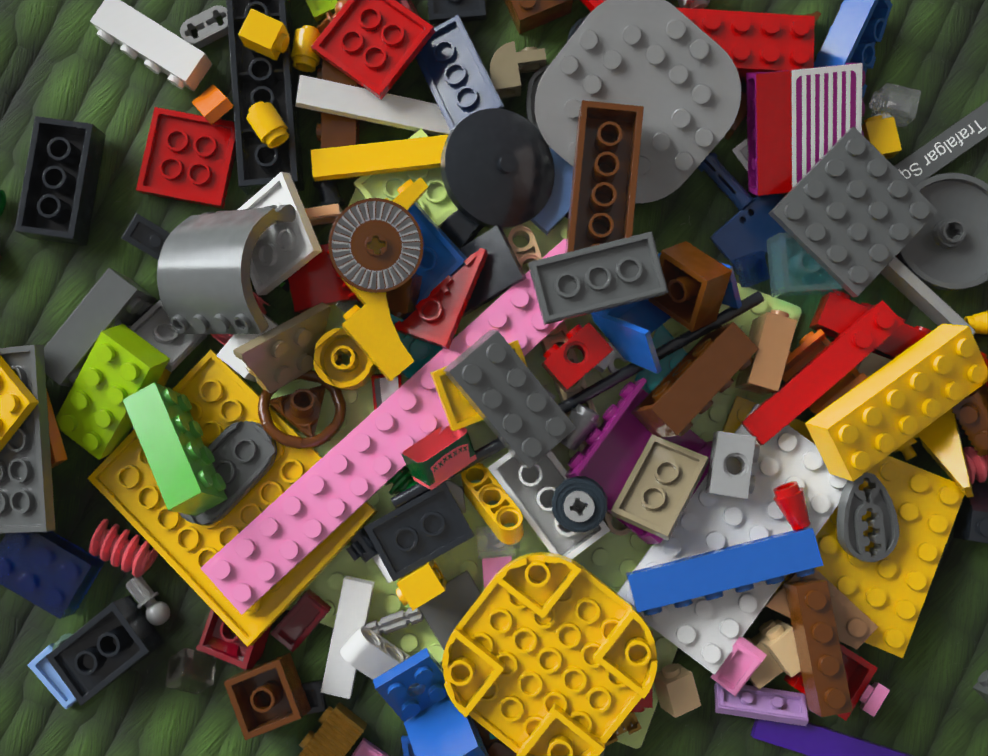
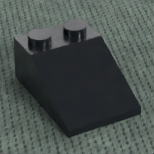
M131 595L112 602L46 656L80 705L85 704L165 643L154 626L148 622L141 608H137L138 604Z

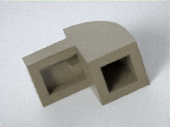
M512 41L504 44L494 53L490 62V79L500 99L521 96L520 74L535 72L546 66L545 48L526 47L521 52H516L515 42Z

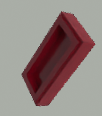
M308 589L270 634L291 652H294L332 607L312 590Z

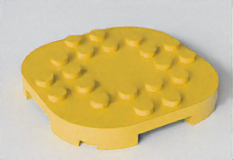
M530 553L512 560L500 569L454 628L442 658L444 686L450 700L464 717L468 715L513 750L516 756H599L604 751L606 742L641 698L645 699L653 685L657 671L655 641L649 625L641 613H637L633 605L582 565L556 553Z

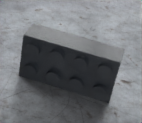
M35 116L15 226L16 232L30 239L87 246L106 134L94 124Z

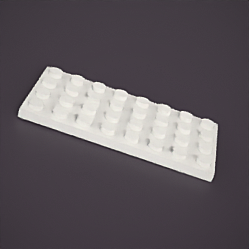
M758 403L755 404V406L752 408V410L749 412L747 416H749L760 405ZM742 424L735 431V434L752 436ZM787 425L764 445L761 446L757 441L755 442V444L759 445L760 450L757 463L752 464L751 475H755V487L752 494L748 493V499L705 493L707 474L689 500L669 541L663 539L660 544H653L633 571L792 531L791 525L773 499L775 497L773 490L782 484L796 481L799 487L804 489L811 523L808 527L813 528L816 536L838 506L847 479L830 474L816 445ZM730 457L727 460L726 468L729 473L735 475L740 471L741 464L737 458ZM627 579L617 594L635 607ZM765 581L753 583L754 589L736 593L735 588L723 591L724 596L717 599L705 600L704 596L692 599L693 604L689 606L675 608L674 604L662 606V612L654 615L644 616L643 611L640 613L649 626L715 675L732 652V646L739 637H743L782 582L766 585Z

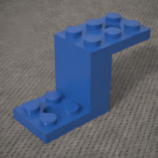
M427 648L373 679L375 689L404 722L415 756H489L474 719L469 715L464 717L450 700L444 686L443 669ZM415 683L419 684L417 687L409 688L411 685Z

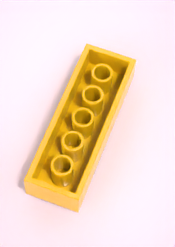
M941 324L805 423L830 474L854 482L988 381V368L970 327Z

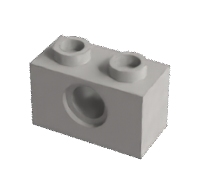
M723 431L714 432L705 493L748 499V493L752 494L755 487V475H751L752 464L757 463L760 450L759 445L755 444L756 437ZM730 457L737 458L741 464L740 471L735 475L729 473L726 468L727 460Z

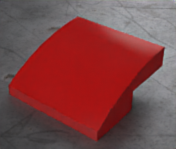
M328 244L320 245L322 252L288 278L295 312H305L321 302L333 306L348 301L347 296L352 291L342 289V285L345 282L337 278L336 275L338 273L335 268H332L331 259L326 255V252L329 250Z

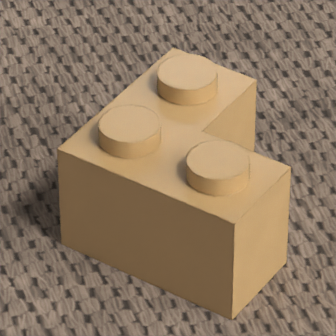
M779 619L775 621L769 620L758 629L760 632L751 639L749 637L745 638L767 655L749 678L756 688L761 689L782 672L793 677L801 671L793 627Z

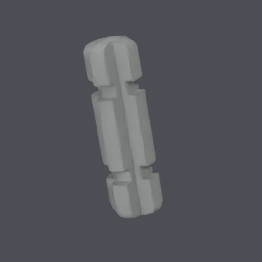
M410 607L407 608L406 612L402 610L382 617L380 621L368 622L365 627L381 636V633L386 635L406 628L410 623L412 625L420 623L424 617L419 607L413 611Z

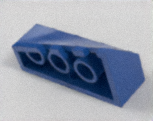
M844 0L833 25L829 29L824 44L817 54L814 68L845 65L846 63H862V71H865L866 75L867 68H873L875 63L874 46L876 42H881L892 8L890 0ZM865 84L862 87V97H864L867 88Z

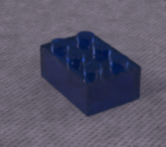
M52 531L6 533L0 543V584L61 619L75 614L105 562Z

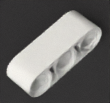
M364 626L360 627L340 650L342 657L348 664L371 679L377 678L411 657ZM415 683L411 685L409 688L417 687L419 684Z

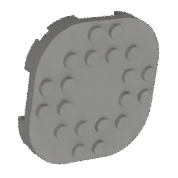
M606 0L586 17L542 75L535 95V117L540 133L546 143L571 166H574L578 115L582 100L643 106L635 203H648L662 199L677 190L726 135L734 123L740 107L741 82L737 68L728 53L668 1Z

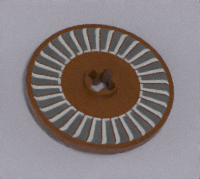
M368 198L351 204L338 215L329 235V255L336 272L349 285L364 292L384 293L401 287L415 274L423 255V237L418 223L404 207L387 199ZM374 237L378 238L380 243L385 244V247L380 249V254H375L373 249H368L367 247L368 244L372 243V238Z

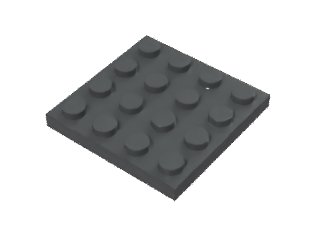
M852 127L768 214L852 297H857L938 210L855 127Z

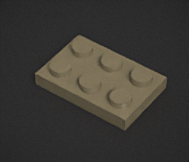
M652 434L611 509L612 516L669 541L709 463V458Z

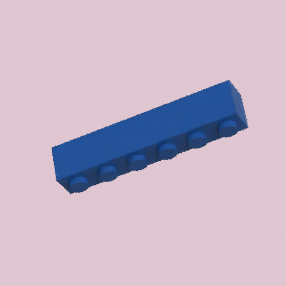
M806 527L627 572L626 575L637 613L643 611L644 616H649L662 612V606L674 604L675 608H681L693 604L692 599L704 596L705 600L717 599L724 596L723 591L735 588V592L738 593L754 589L753 583L765 581L766 585L785 581L784 575L796 573L797 577H803L816 573L815 568L824 565L813 528Z

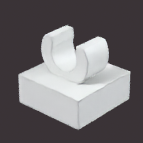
M608 341L607 343L613 348V351L594 368L602 373L608 367L609 372L612 374L619 370L614 367L615 359H621L626 363L628 361L623 359L611 342Z

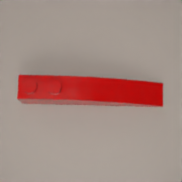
M883 300L874 305L782 385L778 392H774L747 416L741 424L752 436L756 437V441L761 446L764 445L857 366L904 322Z

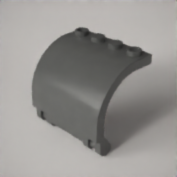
M284 204L278 207L265 206L253 209L217 211L216 213L204 212L201 215L189 216L173 229L165 240L159 255L157 285L164 310L170 318L172 327L178 334H262L269 328L253 295L250 280L251 257L256 242L268 227L278 222L291 223L295 220L296 211L291 204Z

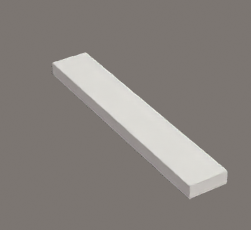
M300 75L295 107L416 132L422 128L426 134L435 136L450 134L438 104L388 93L381 100L365 88Z

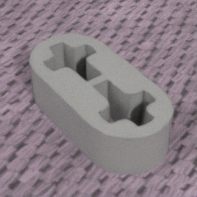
M218 5L213 6L187 19L180 27V34L183 40L196 48H202L227 35V8ZM218 16L223 18V25H218L216 20ZM193 29L198 31V37L195 39L191 33Z

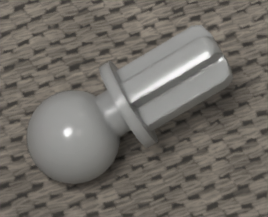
M142 576L133 577L126 583V588L139 603L137 608L146 607L145 615L149 623L162 625L169 619V606L165 602L155 600L159 593H154Z

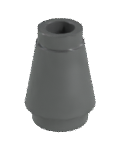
M578 403L575 409L572 408L569 415L570 421L576 428L560 443L576 451L577 447L598 425L596 421L600 415Z

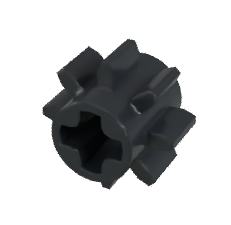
M364 527L354 535L350 541L351 546L346 549L354 561L361 557L365 563L378 554Z

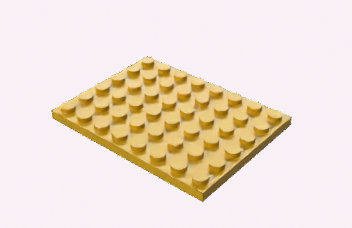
M211 349L172 389L180 394H184L189 399L192 405L190 413L193 420H196L203 431L201 438L207 447L233 423L252 421L261 424L258 416L260 395L229 365L217 357V353ZM269 405L274 425L287 435L301 437ZM134 429L88 479L247 647L252 646L351 541L354 535L378 512L366 501L252 607L241 615L200 568L314 466L322 456L314 448L296 449L276 442L277 455L273 466L222 520L210 525L195 524L185 520L178 512L168 511Z
M736 396L722 431L735 433L741 422L757 403ZM794 419L788 424L814 443L805 422ZM887 456L867 472L874 474L879 479L892 499L899 524V539L896 547L886 558L876 562H865L847 554L840 546L837 538V506L815 536L824 565L815 569L878 626L865 643L903 658L965 494L954 481ZM864 481L863 484L859 485V490L863 491V488L868 486V481ZM867 511L866 515H862V520L866 521V518L871 517V512ZM868 526V530L863 531V535L868 537V533L872 532L873 528ZM870 541V544L865 546V551L869 552V549L874 547V542ZM788 574V575L785 577V581H786L792 574Z

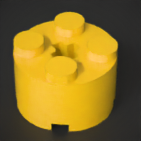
M336 328L326 332L316 343L313 360L314 369L325 383L335 386V388L338 387V389L345 391L358 389L371 380V376L374 375L377 369L344 328ZM344 353L350 356V364L347 366L345 364L340 365L343 361L341 356Z

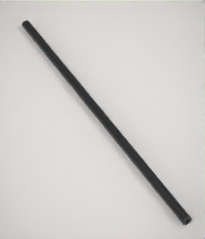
M757 291L741 300L742 307L739 309L729 307L718 314L715 322L694 332L688 330L656 348L659 361L764 302L762 294ZM630 363L562 401L558 406L566 414L572 408L575 409L578 403L583 404L645 368ZM499 438L475 450L477 457L475 461L449 479L506 447ZM417 483L392 497L391 501L397 509L430 491V489Z

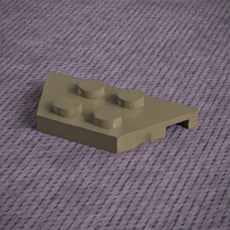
M321 302L233 350L234 355L246 364L247 371L256 377V382L263 390L273 393L314 368V349L317 341L325 333L331 307Z

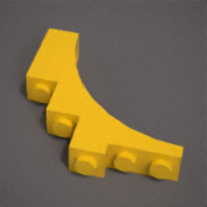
M421 177L415 182L409 179L397 189L399 195L392 201L408 211L426 192L429 186ZM374 237L372 238V243L368 244L367 247L368 249H373L375 254H380V249L385 247V244L380 243L378 238ZM345 282L364 306L360 308L356 304L343 315L346 321L341 326L386 379L392 381L411 365L414 359L401 342L391 320L386 292H364Z

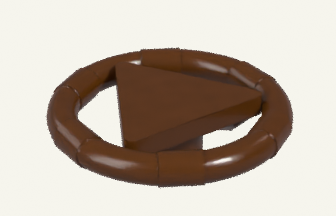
M310 370L295 380L302 379L319 383L321 386L310 389H298L292 394L271 399L272 395L278 390L273 393L263 390L260 395L258 416L261 425L272 439L286 447L309 449L320 446L330 441L343 425L346 415V402L341 389L325 383L315 370ZM325 389H327L335 406V415L332 422L320 434L315 435ZM269 404L270 407L307 438L287 435L280 431L274 425Z

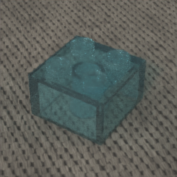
M787 232L778 233L766 240L771 297L828 294L842 289V286Z

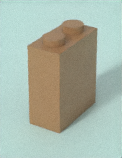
M771 310V312H766L752 321L748 337L759 349L751 356L753 362L745 370L739 371L735 388L760 395L779 391L797 320L788 318L789 314L787 312Z

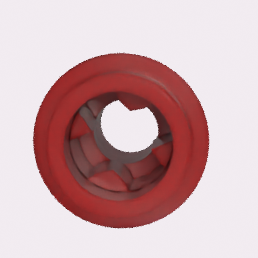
M796 481L782 484L773 490L775 494L773 499L793 530H800L811 524L804 489L799 487Z

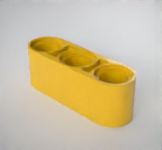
M477 463L461 472L465 496L496 537L507 545L518 543L524 535L523 515L490 471L483 464ZM473 480H480L478 483H471ZM490 501H496V502H498V503L495 504V505H488V504H487V503L490 502ZM507 523L516 524L513 527H504V525Z

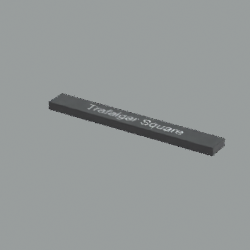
M988 101L894 167L915 187L988 136Z

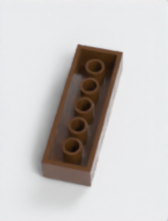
M582 100L578 115L565 253L632 237L643 106Z

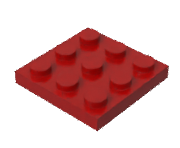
M348 0L311 48L315 54L382 100L432 37L435 30L434 26L396 0Z
M154 107L136 191L142 194L224 209L236 154L234 122L218 119L214 124H210L204 116Z

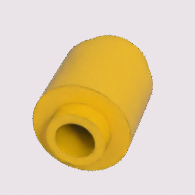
M304 25L302 28L295 30L291 52L292 66L303 72H314L316 66L320 64L321 57L315 54L311 48L321 35L314 26Z
M259 101L249 108V114L246 119L263 144H267L269 148H275L289 138L288 127L272 103Z

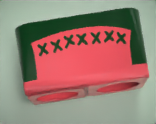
M441 426L404 450L403 454L401 453L414 481L433 490L477 459L466 428L463 427L452 431L450 426H448L439 434Z

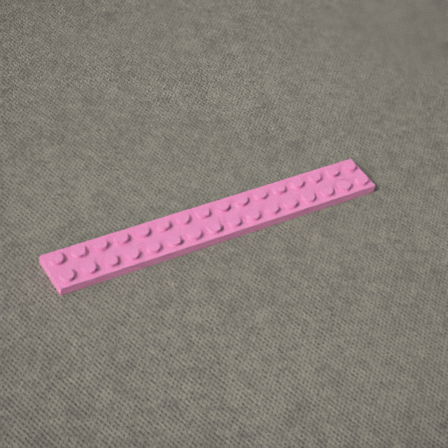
M564 238L543 258L565 253L566 239ZM530 270L525 274V280L512 285L452 340L449 350L443 348L200 568L241 615L406 466L401 455L404 450L442 426L440 434L449 426L430 372L448 366L489 330H498L508 343L518 340L525 357L564 321L544 325Z

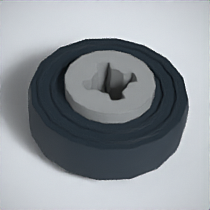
M586 476L571 477L563 480L556 488L552 497V512L556 520L565 529L573 532H587L596 528L604 520L607 512V496L603 487L595 480Z

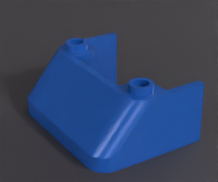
M721 263L732 270L722 304L739 309L742 307L733 266ZM649 299L591 313L595 324L623 359L656 374L662 371L651 333L671 318L669 315L650 303Z

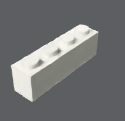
M104 0L90 20L98 30L96 33L98 37L110 45L116 42L121 46L120 50L134 60L137 56L145 61L144 65L154 73L159 75L162 71L169 76L167 79L180 89H183L185 86L194 92L212 66V62L204 52L121 0Z

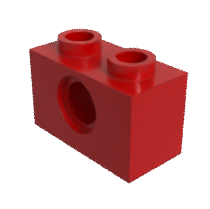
M590 322L584 327L580 324L576 325L565 335L569 339L561 347L556 343L543 354L546 360L541 366L564 392L569 390L613 351V348ZM570 348H577L582 352L583 360L580 363H573L567 358V351Z

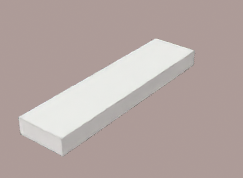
M347 575L343 579L321 693L350 699L352 696L357 669L344 660L340 650L362 626L365 627L375 584L373 581Z

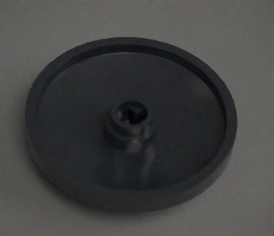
M490 108L470 114L452 129L444 143L441 154V175L448 196L463 215L481 226L493 228L498 225L502 229L519 226L538 215L551 196L555 170L550 148L540 131L529 120L515 112Z

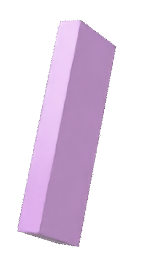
M717 682L714 685L715 713L806 726L809 722L806 695L803 693L764 687L758 689L755 686L744 685L735 697Z

